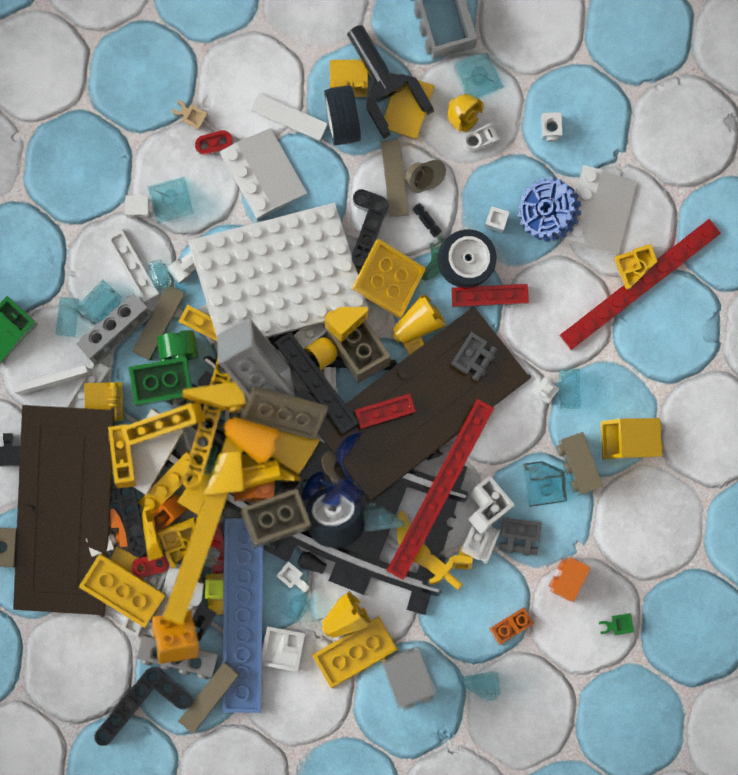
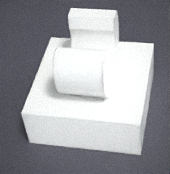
M544 377L533 391V394L549 404L560 388Z

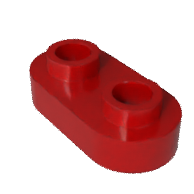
M220 130L198 137L195 141V148L199 154L209 155L231 146L233 139L228 131ZM225 138L227 139V142L225 144H221L220 139ZM203 143L208 144L207 149L201 147Z
M164 553L163 557L148 561L147 555L135 559L131 569L137 577H146L165 572L170 564ZM162 560L163 566H157L156 561ZM142 564L145 569L143 571H139L137 568L138 565Z

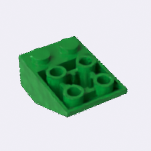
M8 296L0 302V364L38 325Z

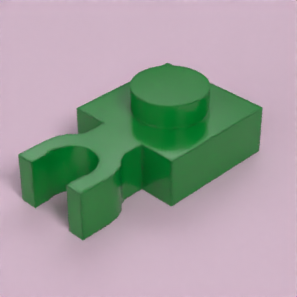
M631 613L611 616L612 622H599V624L607 625V630L601 631V634L609 633L611 630H614L615 635L634 632Z

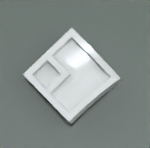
M266 627L262 646V666L298 672L305 633Z

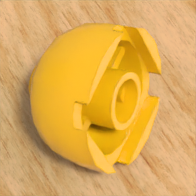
M462 94L451 99L447 111V118L450 124L461 133L462 131L468 132L479 120L477 115L479 112L482 114L484 103L479 98L470 94Z

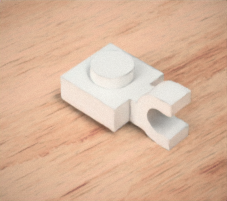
M289 561L276 576L291 589L296 585L303 592L307 593L311 588L300 579L303 573Z

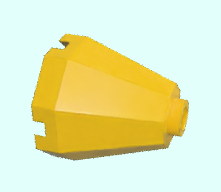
M350 591L339 598L322 621L323 626L321 628L326 636L335 638L362 630L371 624L366 609L359 606L361 602Z

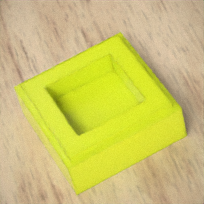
M205 579V599H224V579Z

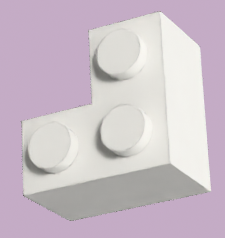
M488 476L469 493L480 506V509L468 520L482 534L515 504L492 477Z

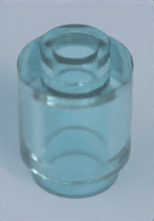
M155 260L148 264L147 271L154 288L159 290L167 288L172 280L166 264L162 260Z

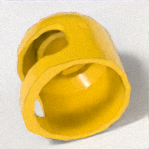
M325 337L315 340L304 348L308 355L310 351L315 355L319 362L320 368L318 369L320 371L334 362L338 354L335 344Z

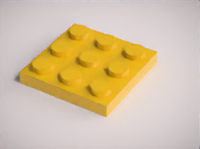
M377 239L352 290L394 316L401 318L426 268L382 240Z

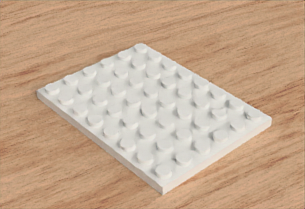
M335 203L188 240L216 336L248 317L252 319L265 337L269 338L324 323L325 316L331 310L335 311L338 307H367L369 309L366 298L352 290L358 273L351 259V251Z

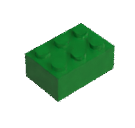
M187 357L129 367L134 404L137 407L184 399L182 395L183 390L193 388Z

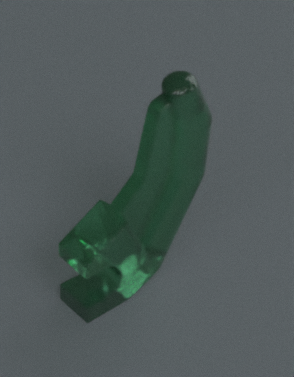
M440 236V237H438V240L440 241V243H441V245H442V243L444 242V240H443V238ZM430 243L431 262L427 265L421 277L424 281L435 278L440 273L437 262L440 246L436 247L433 243Z
M213 445L210 450L204 475L211 476L218 451V446Z

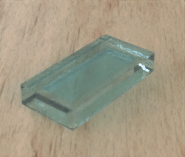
M60 297L55 335L76 336L79 299Z

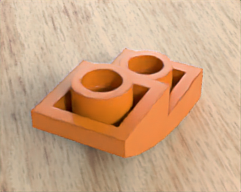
M110 509L109 525H111V528H119V532H116V543H120V547H129L123 519L117 509Z
M523 607L490 627L489 630L498 645H501L534 623Z

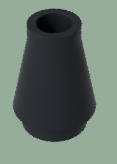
M302 551L297 561V565L301 569L320 574L324 573L327 566L326 563L309 551Z

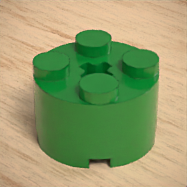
M193 330L180 331V333L171 332L157 336L160 361L187 357L188 360L199 358Z

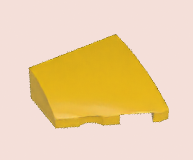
M651 244L614 257L616 267L626 290L630 289L657 263Z
M240 452L219 454L204 495L244 491Z
M148 505L143 508L142 524L148 561L163 557V549L156 532L154 516Z
M194 517L158 531L171 568L176 567L177 563L185 555L196 523Z

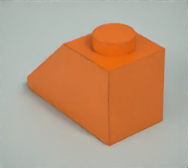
M275 481L249 487L241 492H234V501L257 503L274 497Z
M177 494L163 503L153 513L157 534L159 530L171 526L188 510L177 503L180 498Z

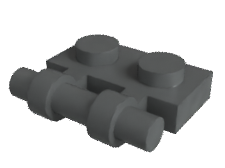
M470 332L450 365L466 375L472 369L475 372L472 379L478 382L481 376L484 377L487 372L486 368L489 363L494 361V355L498 349L491 346L489 351L485 350L484 347L487 341ZM479 355L484 358L480 365L475 363Z
M503 517L501 537H508V543L500 542L499 550H504L506 553L511 554L512 552L523 553L526 556L530 554L537 555L538 547H531V542H539L542 522ZM514 538L525 540V546L514 544Z

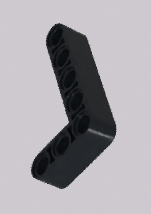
M150 667L142 674L94 735L95 742L100 746H105L112 742L154 689L174 706L183 710L192 704V695L160 668ZM151 670H155L158 673L156 681L149 679L148 674ZM165 683L173 685L172 693L164 691L163 686ZM139 685L144 686L146 689L144 696H139L136 692V688ZM180 695L188 697L187 705L179 703L178 698ZM125 701L133 703L134 708L132 711L125 710ZM113 716L120 717V726L112 724ZM102 731L107 732L109 735V739L106 742L102 741L99 737Z

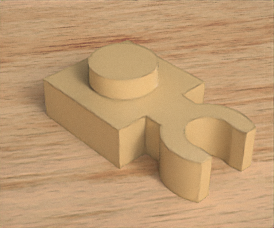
M178 100L177 104L181 105L182 109L180 111L172 109L173 114L176 116L183 115L182 122L199 131L208 113L192 104L187 108L184 102Z

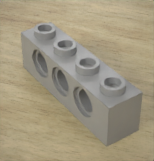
M132 293L116 309L111 310L107 317L98 322L89 333L83 335L76 344L97 365L153 314Z
M146 635L142 636L137 659H140L142 664L152 666V663L159 664L158 658L154 656V650L157 648L156 639ZM198 649V658L202 662L199 668L192 666V659L182 660L181 663L160 664L159 668L171 670V667L179 669V673L189 675L190 672L197 673L198 678L208 680L209 677L214 676L219 653Z

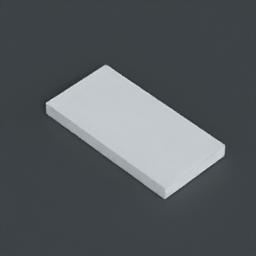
M153 408L151 409L147 418L159 415L161 413ZM185 428L137 445H131L137 486H133L145 495L149 493L184 433Z

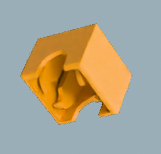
M187 611L182 626L164 620L163 615L153 617L152 633L154 639H156L159 664L198 658L199 643L192 611Z

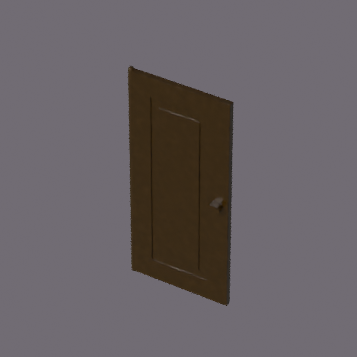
M472 307L345 404L356 418L354 411L410 393L416 410L415 413L364 429H360L359 425H357L344 435H342L330 417H327L323 420L318 434L367 496V501L371 502L457 436L477 399L494 407L527 382L531 375L524 371L477 309ZM470 332L487 341L484 347L485 350L489 351L491 346L498 349L494 355V361L489 363L486 368L487 372L484 377L481 376L478 382L472 379L475 373L472 369L466 375L450 365ZM479 355L475 363L480 365L484 359L483 356Z
M22 405L13 610L91 614L105 617L106 604L79 586L98 555L91 556L89 548L101 552L102 555L108 558L112 456L108 427L114 426V408L107 410Z

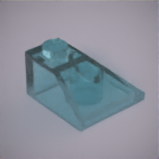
M488 53L470 56L454 63L453 69L465 94L480 98L503 88V84Z
M185 177L148 186L158 223L194 214Z
M544 461L523 464L529 507L567 501L564 470Z
M378 503L366 504L367 508H363L366 532L405 526L401 519L383 506H378Z
M496 671L458 677L460 684L480 698H485V701L495 700L498 695H501L498 672Z

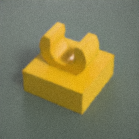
M459 548L458 555H453L452 569L472 570L473 557L467 556V554L461 552L462 548Z

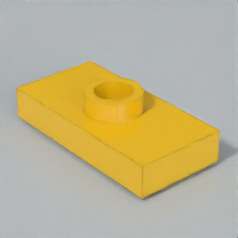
M278 459L265 462L262 465L257 464L242 468L244 489L282 479Z

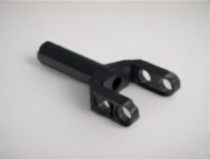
M358 25L349 30L347 36L374 82L366 108L383 139L391 136L388 129V123L376 102L379 103L405 89V86H408L420 109L427 116L434 112L433 106L417 78L404 74L390 73L363 25Z

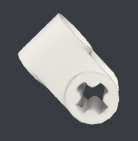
M491 122L467 134L463 146L466 151L473 153L501 141V138L497 136L494 123ZM473 138L478 144L471 146L468 144V139Z

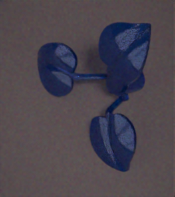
M362 432L345 438L335 453V456L338 457L337 461L347 476L348 481L340 479L335 485H332L322 480L324 473L317 472L306 482L301 494L302 499L311 497L320 484L330 487L322 500V503L326 506H341L342 496L351 503L360 496L361 490L353 484L355 480L351 478L342 459L350 453L360 435L363 434Z

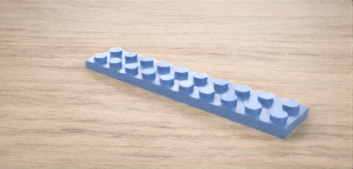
M225 518L223 663L227 662L240 675L222 697V713H261L263 546L254 549L243 518Z

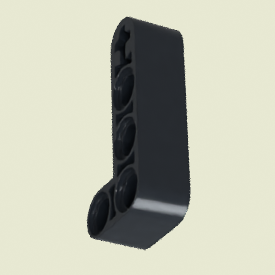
M360 189L353 194V203L358 209L366 211L367 215L351 259L356 268L362 269L379 235L388 209V202L381 195ZM364 195L367 198L366 202L358 203L356 201L357 196ZM381 201L385 204V207L382 210H377L374 204ZM375 219L378 221V226L371 228L368 226V221ZM364 237H369L372 243L365 246L361 243V240ZM362 249L364 250L363 259L365 261L357 263V259L355 257L360 256Z
M116 485L111 486L113 497L110 505L117 503L120 505L129 551L135 557H143L147 554L136 489L129 487L131 495L125 498L122 495L123 488L117 489ZM130 505L136 509L133 516L126 514V508ZM134 524H137L140 528L137 535H132L130 532V527ZM142 536V540H138L140 546L144 547V549H142L141 554H139L138 551L134 550V548L137 547V542H132V538H139Z

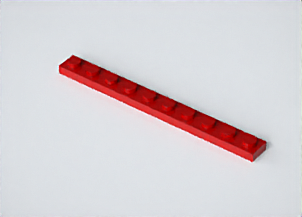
M710 219L705 221L657 259V263L630 289L626 290L623 285L559 335L570 350L574 349L721 234Z
M478 399L476 400L386 570L387 572L402 580L406 577L494 410L492 406Z

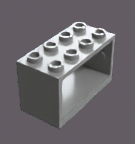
M411 0V2L415 1L414 13L416 19L421 21L419 26L422 37L426 38V53L431 55L432 60L476 47L477 35L466 0H454L465 38L440 46L435 45L422 0Z
M250 317L217 335L219 364L247 397H249L253 385L295 397L291 367Z
M418 646L382 659V665L399 708L403 707L406 710L414 707V702L422 700V703L434 699L433 695L436 692Z

